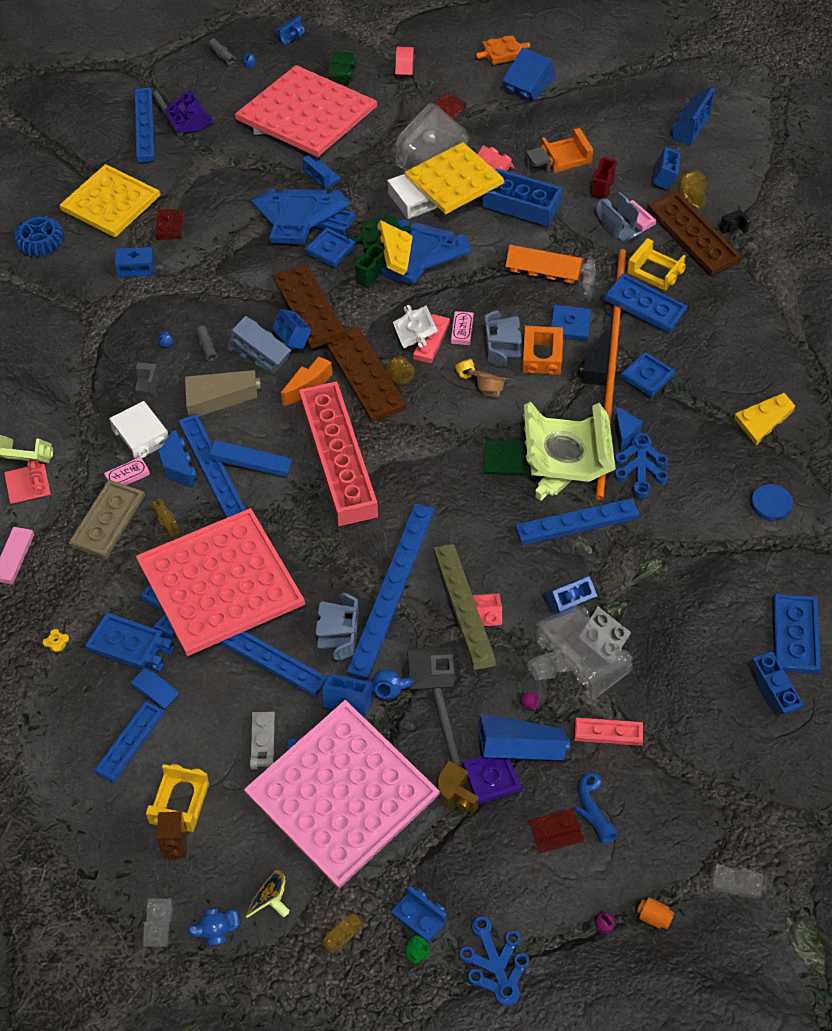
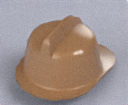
M467 371L476 376L478 390L483 395L489 397H498L504 388L505 380L510 379L501 378L483 371Z

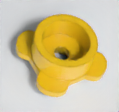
M53 629L49 637L43 640V645L45 647L49 646L50 650L54 652H59L65 648L69 637L67 634H61L59 630Z

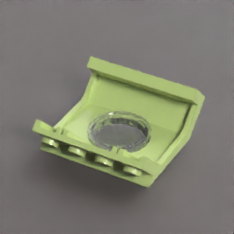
M532 402L524 404L523 418L525 420V445L527 447L526 459L531 465V475L590 482L616 469L609 415L600 403L592 406L593 416L583 421L546 418L542 416Z

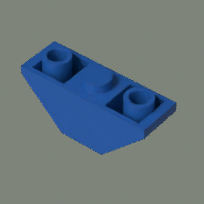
M175 430L171 432L158 451L166 479L192 488L195 487L194 478H197L194 466H189L191 459L188 451L184 452L183 450L186 448L184 439L179 437Z
M773 651L752 659L758 688L770 708L784 715L804 707L803 702Z

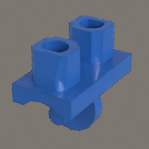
M297 16L293 20L286 22L281 28L275 30L276 38L280 39L282 45L285 46L292 40L301 38L305 32L301 23V17Z

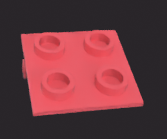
M29 459L28 467L4 472L10 504L51 495L44 463L40 464L38 460Z

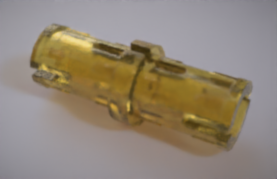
M157 499L160 505L158 506L156 501H154L151 506L158 515V521L164 525L169 536H175L173 529L178 535L181 528L174 520V514L168 510L163 499Z

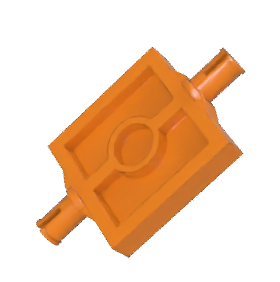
M513 35L489 39L482 42L484 51L476 52L475 56L477 60L487 58L491 61L492 65L515 60L522 47L530 49V43L520 44Z

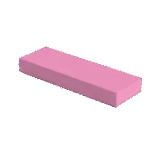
M13 527L0 556L1 583L13 585L33 539V530Z

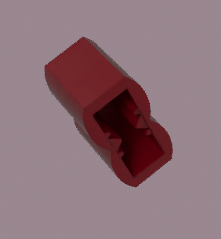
M603 157L599 161L598 169L593 174L592 196L600 198L608 196L610 186L615 181L617 164L615 159Z

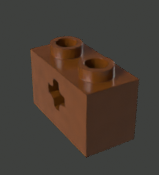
M182 811L158 812L157 841L163 858L178 860L187 857L188 831Z

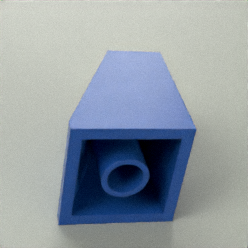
M522 47L502 82L505 90L509 93H516L525 100L530 99L534 101L556 78V73L551 59Z

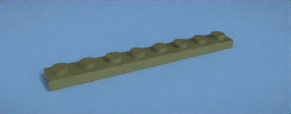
M455 545L434 547V555L473 669L477 670L496 666L495 656Z

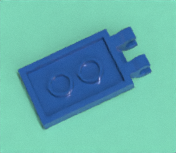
M106 613L85 645L87 651L141 670L147 665L156 672H160L164 667V664L160 663L162 658L156 656L158 650L171 655L175 649L173 646H170L172 640L163 638L162 631L110 613Z

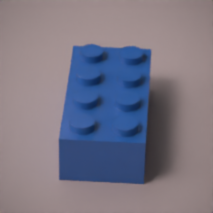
M496 168L495 171L504 178V184L483 194L482 207L549 227L562 203L563 188Z

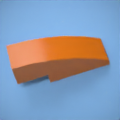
M318 356L309 369L301 367L281 391L282 405L287 406L299 401L300 389L326 383L333 375L332 362Z

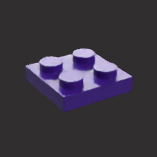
M479 756L463 761V767L468 771V781L473 794L478 796V805L521 792V785L510 758Z

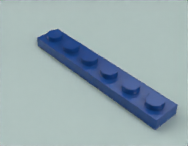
M152 88L135 89L137 161H155Z
M633 498L516 524L515 530L520 544L526 545L639 519V512Z

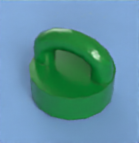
M413 936L407 942L406 956L413 964L423 961L430 955L429 944L421 936Z

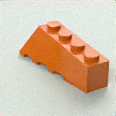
M509 245L505 267H510L512 272L520 273L521 270H526L528 275L538 276L541 273L546 274L545 278L556 280L557 277H562L564 282L574 283L575 280L580 279L584 258Z

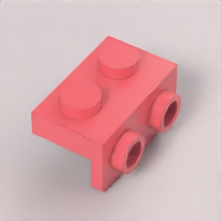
M483 145L477 154L494 170L497 168L508 171L509 168L514 169L515 167L509 156L505 154L501 156L491 146L487 148Z

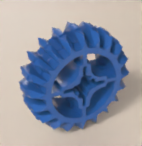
M39 215L37 218L32 216V219L26 218L25 222H20V226H17L14 232V241L18 250L24 256L29 255L30 258L33 256L39 258V256L43 255L45 257L46 254L52 255L53 251H58V247L62 246L64 236L58 221H55L54 218H48L47 215L45 217Z

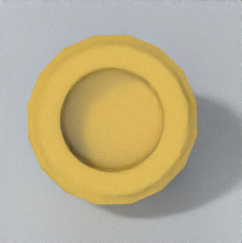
M472 359L464 360L454 366L461 378L467 379L473 376L470 373H463L464 370L469 368L470 370H475Z

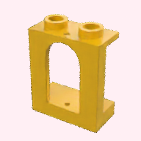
M647 238L629 259L627 273L666 291L670 285L675 283L677 276L684 272L686 256L683 255L679 261L653 250L654 241ZM646 260H650L670 271L665 276V280L641 270L640 267Z
M163 764L164 775L153 806L149 805L146 812L149 824L157 825L158 812H177L176 810L166 809L170 795L175 785L181 782H188L194 787V794L188 812H182L187 831L194 832L209 786L207 773L200 769H185L176 764H171L170 766Z

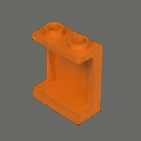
M580 128L573 129L572 138L548 143L546 138H541V145L539 147H542L551 159L550 167L554 173L590 164L593 161V148Z

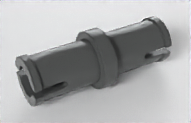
M215 38L209 41V48L216 53L218 58H222L228 65L235 63L236 57L228 51L226 46L221 45Z
M201 325L196 328L200 341L199 346L203 349L208 362L215 361L218 355L214 348V340L210 337L208 328L205 325Z

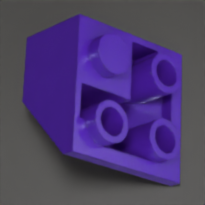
M191 89L164 110L177 132L201 131L213 121L206 108Z

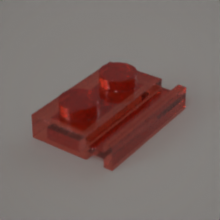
M447 92L425 108V114H430L431 118L444 125L466 108V103L454 95L450 96V93Z
M157 209L156 240H174L177 237L182 239L183 209H180V211H175V209Z
M573 808L529 820V826L539 849V854L584 842V836Z

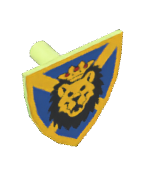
M275 870L259 889L248 909L247 918L269 904L282 917L289 913L290 910L280 901L285 885V875L281 871Z

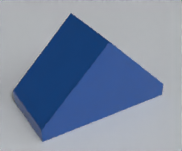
M616 408L614 421L620 451H625L632 443V439L641 433L643 422L625 410Z

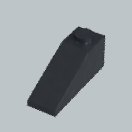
M610 329L604 331L586 354L584 364H580L579 375L583 376V384L606 385Z

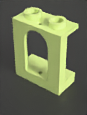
M0 435L1 458L23 461L33 459L41 463H49L53 456L52 444L41 439H36L35 452L12 449L13 439Z

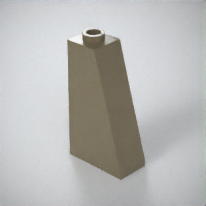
M255 370L185 377L188 417L195 414L199 417L257 398V390L261 389L260 378H256Z

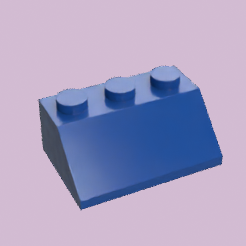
M711 87L694 95L691 101L686 103L684 112H680L678 121L672 125V140L692 146L711 115L715 88Z

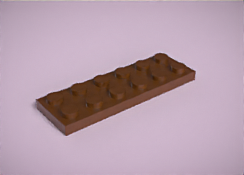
M677 191L648 204L647 210L710 275H714L741 262L742 256Z
M307 264L273 275V280L289 310L296 312L312 329L307 340L310 348L346 337L343 326Z
M359 327L345 331L346 337L325 344L371 423L407 410V404Z

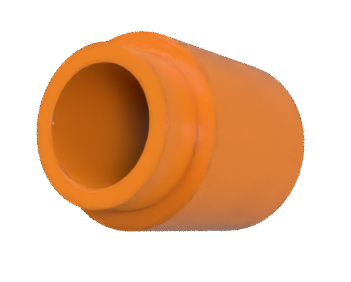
M650 897L647 901L642 900L637 910V913L640 914V920L658 929L663 928L665 930L668 929L675 912L670 910V907Z

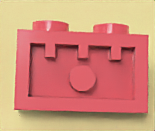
M500 594L473 595L483 626L501 625L502 605Z

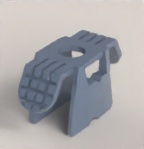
M619 192L617 194L618 212L612 208L611 202L605 198L597 202L595 210L598 220L602 223V227L614 239H619L623 244H626L643 233L642 231L637 233L634 231L640 213L639 209ZM623 215L624 217H627V219L630 221V224H628L623 219Z
M495 310L485 315L486 350L489 363L504 366L507 363V358L521 357L520 344L522 339L521 332L518 330L520 324L517 316L501 319V313ZM496 326L497 334L490 335L489 328Z
M341 593L339 596L343 605L323 601L319 603L318 616L321 619L317 621L316 635L318 636L317 647L318 649L336 648L333 652L335 660L348 658L354 655L359 613L358 599L347 593ZM345 613H353L352 620L346 619Z

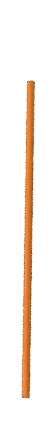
M625 249L619 250L616 281L625 271ZM615 305L613 309L604 409L609 415L610 423L621 308ZM606 474L597 478L595 497L597 500L604 499Z

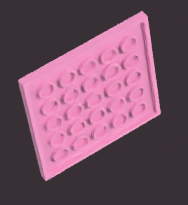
M346 700L244 789L250 799L338 889L440 795V791Z

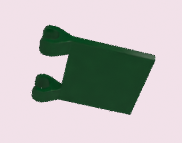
M486 440L484 474L537 477V475H531L530 464L524 466L525 450H527L525 441Z

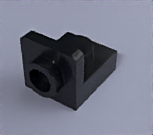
M739 209L722 216L720 231L725 234L739 228L745 234L748 232L750 219Z

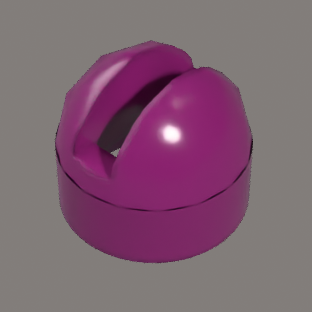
M526 692L521 698L522 705L527 709L536 710L539 694Z
M603 912L597 916L595 927L598 932L608 934L614 929L615 920L611 914ZM603 918H605L610 923V926L607 925Z

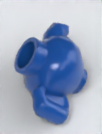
M390 669L378 671L372 680H364L372 682V691L377 697L388 701L398 697L402 689L410 687L413 683V679L401 678L395 671Z
M218 908L204 910V915L201 916L197 925L189 926L187 930L190 936L205 938L208 946L226 942L225 935L239 927V913L235 909L228 910L225 913L219 912Z

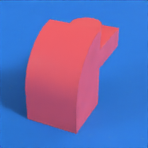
M397 47L395 74L413 75L414 47Z

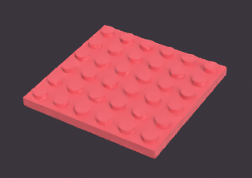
M295 65L236 112L235 119L319 157L377 107V101Z
M251 508L136 556L137 562L186 656L305 605L303 596Z

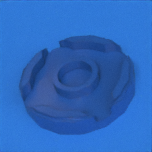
M766 484L754 491L751 504L754 512L762 519L776 521V519L781 518L782 520L791 513L793 499L791 494L783 487L775 484Z

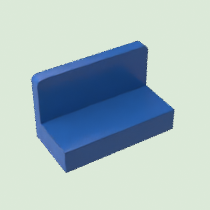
M310 156L303 158L304 172L324 190L341 181L340 176L321 160L315 162Z

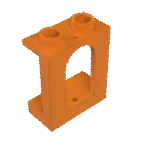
M525 326L523 373L561 375L563 328ZM534 345H552L553 353L547 359H540L534 355Z

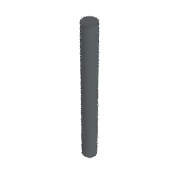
M154 91L152 93L153 97L178 136H182L184 132L176 131L164 111L168 106L159 92Z
M441 688L433 689V695L451 762L462 767Z

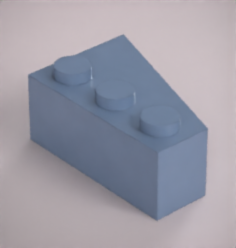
M247 316L232 329L226 348L230 352L235 350L241 353L240 357L244 359L249 357L255 360L256 365L273 374L288 360L291 349L285 343L277 340L269 331H265L256 321L249 319Z

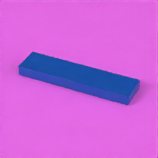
M218 440L214 441L209 455V459L283 477H288L292 464V458Z
M145 701L94 769L95 774L114 784L164 716V710Z

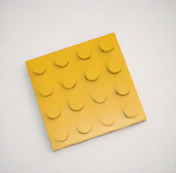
M464 142L405 171V177L444 214L504 184V178Z
M105 164L60 204V209L116 237L160 197V191Z

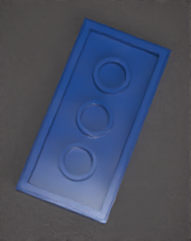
M623 273L604 298V300L668 333H671L688 307Z
M774 594V650L778 662L786 672L819 674L821 668L817 597Z

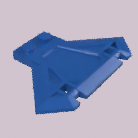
M270 189L251 200L256 208L273 225L269 237L270 242L305 244L311 227L351 205V202L339 190H333L331 194H328L326 190L283 189L282 192H277V189Z
M408 220L398 221L400 227L409 224ZM415 222L411 225L412 232L408 233L413 237L407 272L401 275L387 268L386 265L382 270V274L384 277L414 285L426 268L472 253L466 235L459 234L455 237L452 231Z

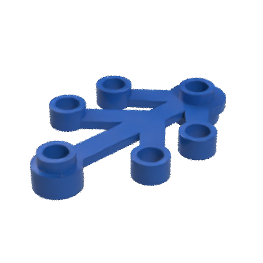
M644 433L637 434L632 439V446L623 452L617 453L615 463L618 466H624L615 472V479L618 482L626 481L627 475L637 468V482L634 485L633 493L638 499H645L650 494V485L646 482V469L656 476L655 481L658 484H665L668 479L667 472L659 469L667 466L668 458L665 455H661L651 446L652 441L650 437ZM637 452V458L627 464V459ZM646 453L656 460L655 465L646 458Z
M483 916L477 917L472 923V932L477 938H481L489 960L475 954L474 950L469 946L461 949L460 959L463 963H471L495 974L497 982L483 977V973L479 969H472L469 972L468 981L472 986H480L495 993L496 1000L504 1006L514 1005L520 996V990L517 986L523 971L529 966L528 956L524 953H519L515 956V967L509 979H507L504 970L514 949L520 944V935L516 931L507 933L506 944L499 957L490 935V920ZM483 922L486 924V927L479 928L477 924ZM510 937L517 938V941L515 943H512L508 939ZM469 952L472 956L465 958L463 954ZM524 959L526 964L520 965L517 961ZM477 974L480 976V979L474 981L471 976ZM509 989L512 991V994L506 996L503 994V991Z

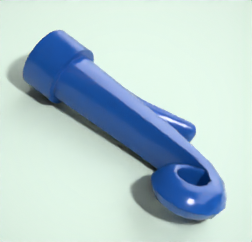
M589 772L582 776L578 784L579 796L585 810L578 806L574 810L587 819L595 828L602 844H608L618 837V833L613 824L608 822L589 793L597 790L602 783L601 777L597 773ZM591 780H594V781H595L594 784H592V785H587V783H588L589 781H591Z

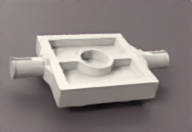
M407 305V308L406 306L404 307L405 315L393 322L404 348L418 342L419 347H423V345H426L424 338L438 332L427 306L412 311L411 306Z

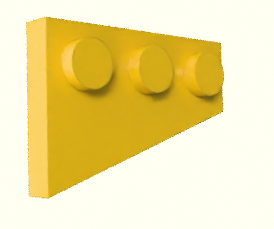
M380 220L377 227L378 230H381L382 234L380 239L385 247L383 252L387 268L404 275L408 268L413 236Z
M782 393L735 413L734 419L753 443L757 445L765 435L771 433L777 424L783 422L795 410V405L785 393Z

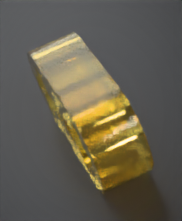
M356 913L351 914L323 939L322 945L330 954L336 952L361 930L364 921Z

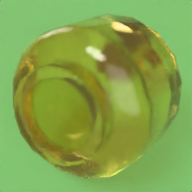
M401 356L391 359L386 367L387 374L398 385L410 382L415 372L413 365Z

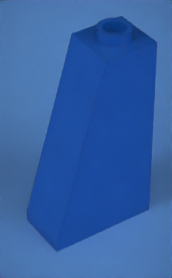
M480 714L478 736L483 757L564 760L565 752L569 751L570 740L566 738L564 729Z

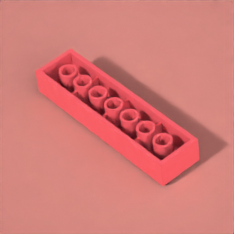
M338 382L300 389L301 408L338 526L378 518L377 500Z

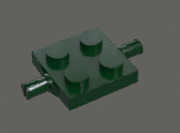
M397 215L362 221L361 235L351 236V240L356 243L362 242L364 252L366 253L367 249L375 243L384 247V243L380 239L382 235L381 230H378L377 227L380 220L407 233L412 232L411 225L400 227Z

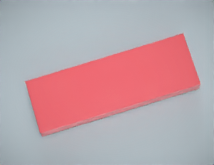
M576 718L575 741L642 746L643 722Z

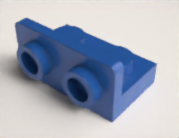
M412 886L407 888L405 897L391 911V915L415 935L424 938L428 944L447 923L445 909L438 903L433 904L427 899V895L419 888L415 890Z

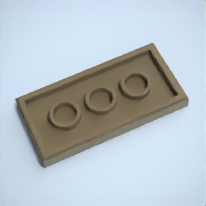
M108 480L69 541V545L107 559L144 499L145 493L141 490Z

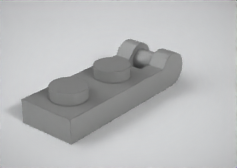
M252 712L251 770H258L261 767H267L268 769L274 763L275 712Z

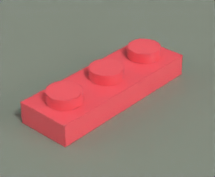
M432 314V319L438 332L424 338L426 345H423V347L417 345L413 354V359L432 364L450 325L449 318Z

